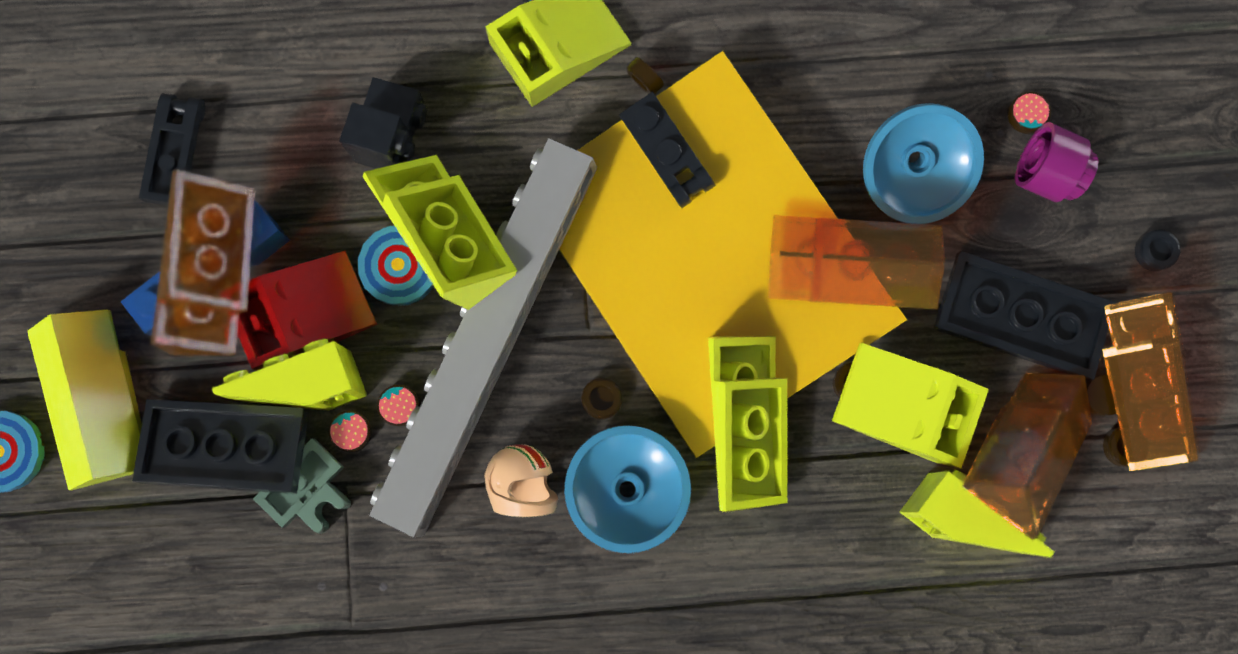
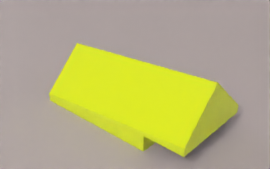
M437 155L364 171V180L442 298L469 310L516 275L517 269L459 175L450 177Z
M107 309L48 315L27 332L68 490L72 491L133 474L142 423L126 352L119 350L111 311Z
M711 336L708 338L720 511L728 512L787 503V378H776V336Z

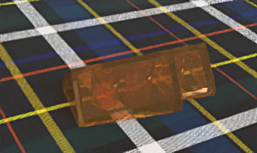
M180 170L173 171L151 340L152 345L170 355L178 356L236 355L238 313L247 311L255 189Z
M773 215L768 299L937 310L945 265L942 225Z
M1172 292L1104 306L1113 347L1102 349L1129 471L1199 461L1201 454L1176 296Z
M1025 373L1021 377L1010 401L1000 409L962 485L967 491L1031 540L1039 536L1092 424L1085 375Z

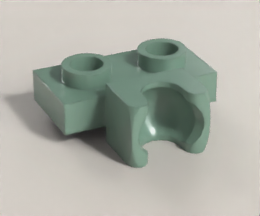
M313 438L304 446L297 494L259 492L253 498L282 528H286L299 516L318 534H323L329 529V523L322 516V508L326 503H331L337 509H348L351 506V501L334 484L330 483L344 466Z

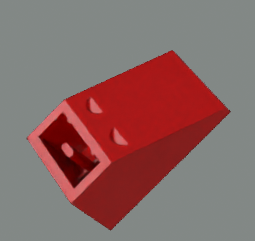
M346 251L267 273L220 293L251 369L256 371L265 368L263 362L270 358L283 354H288V357L291 358L304 353L303 347L311 342L321 339H328L329 343L333 341L339 342L377 325Z

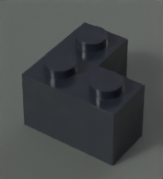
M372 77L364 104L360 105L352 102L339 140L355 163L377 169L412 161L415 152V143L412 140L416 128L421 129L427 116V106L424 105L425 102L419 90Z

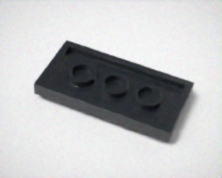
M960 251L956 254L933 329L1090 381L1095 379L1117 302Z
M146 399L132 481L139 484L297 494L309 411L304 408Z

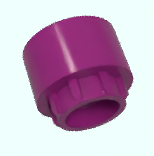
M1047 122L1033 134L1025 146L1016 168L1015 182L1017 186L1053 202H1060L1063 199L1073 200L1084 194L1092 183L1098 169V156L1096 153H1093L1090 141L1087 138Z

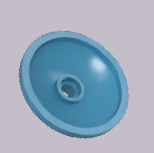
M933 103L907 107L888 118L878 128L868 144L863 162V177L867 192L873 202L885 214L898 221L910 224H925L943 219L958 210L976 189L984 165L983 144L977 129L970 120L953 108ZM919 151L917 161L910 163L909 158L911 154Z
M619 426L594 435L579 448L567 470L565 500L574 524L591 542L610 551L636 553L658 546L678 529L690 503V476L681 454L663 436L646 428ZM626 481L632 482L635 486V493L629 498L623 497L619 491L620 485Z

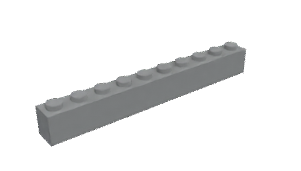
M549 138L544 149L539 147L536 150L530 164V170L533 172L527 184H521L514 196L513 206L516 208L509 222L505 220L496 234V237L517 269L516 275L469 310L461 308L460 317H463L457 332L452 331L444 343L442 353L445 354L439 370L434 369L425 383L424 390L428 393L421 407L416 406L409 416L406 428L410 431L403 445L398 444L391 454L388 466L392 467L385 483L380 482L372 494L370 504L374 506L369 516L412 537H422L425 535L597 170L593 157Z

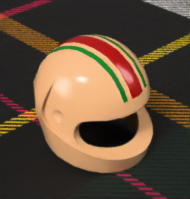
M514 444L500 449L492 457L484 477L486 491L494 512L507 516L534 517L548 515L556 511L558 495L547 485V475L552 474L553 471L549 461L539 450L525 444Z

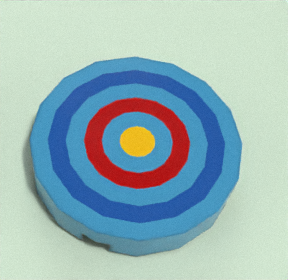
M387 226L374 232L363 244L358 257V274L364 288L378 301L390 305H410L423 299L434 288L433 283L395 226Z
M0 411V493L11 492L29 484L40 471L45 457L44 446H42L40 438L42 435L38 426L26 416L10 411Z

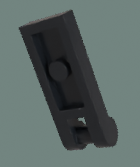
M653 91L619 114L681 209L692 202L690 198L700 191L704 190L706 193L716 186ZM689 168L694 176L680 185L676 176Z
M162 93L160 95L139 193L140 200L148 203L184 207L199 127L205 116L204 99L190 97L186 101L179 100L173 94ZM176 115L183 116L182 125L172 123Z

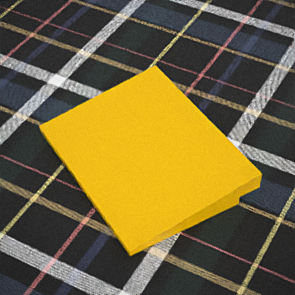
M723 51L656 96L716 186L706 193L704 190L700 191L690 198L692 201L690 204L681 209L621 120L577 150L593 157L597 170L559 249L695 458L715 446L709 337L776 336V378H787V398H789L856 354L859 343L870 345L907 320ZM688 168L677 175L676 179L681 185L694 175Z

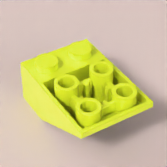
M532 0L517 6L485 26L490 45L532 107L631 46L630 40L603 0Z
M328 339L317 340L303 347L304 353L291 358L288 357V354L270 358L263 362L265 368L249 374L248 370H241L229 374L223 378L225 384L212 388L214 395L236 401L327 411L366 397L367 393L351 351L334 341L329 343Z
M859 343L832 421L932 462L962 468L989 389L954 374L864 343Z
M957 470L953 473L949 471L928 473L900 510L902 515L932 538L1043 557H1052L1055 553L1043 544L1046 537L1041 532L1026 523L1021 527L1008 517L1011 513L1008 507L993 497H989L987 500L974 491L977 485L969 477Z

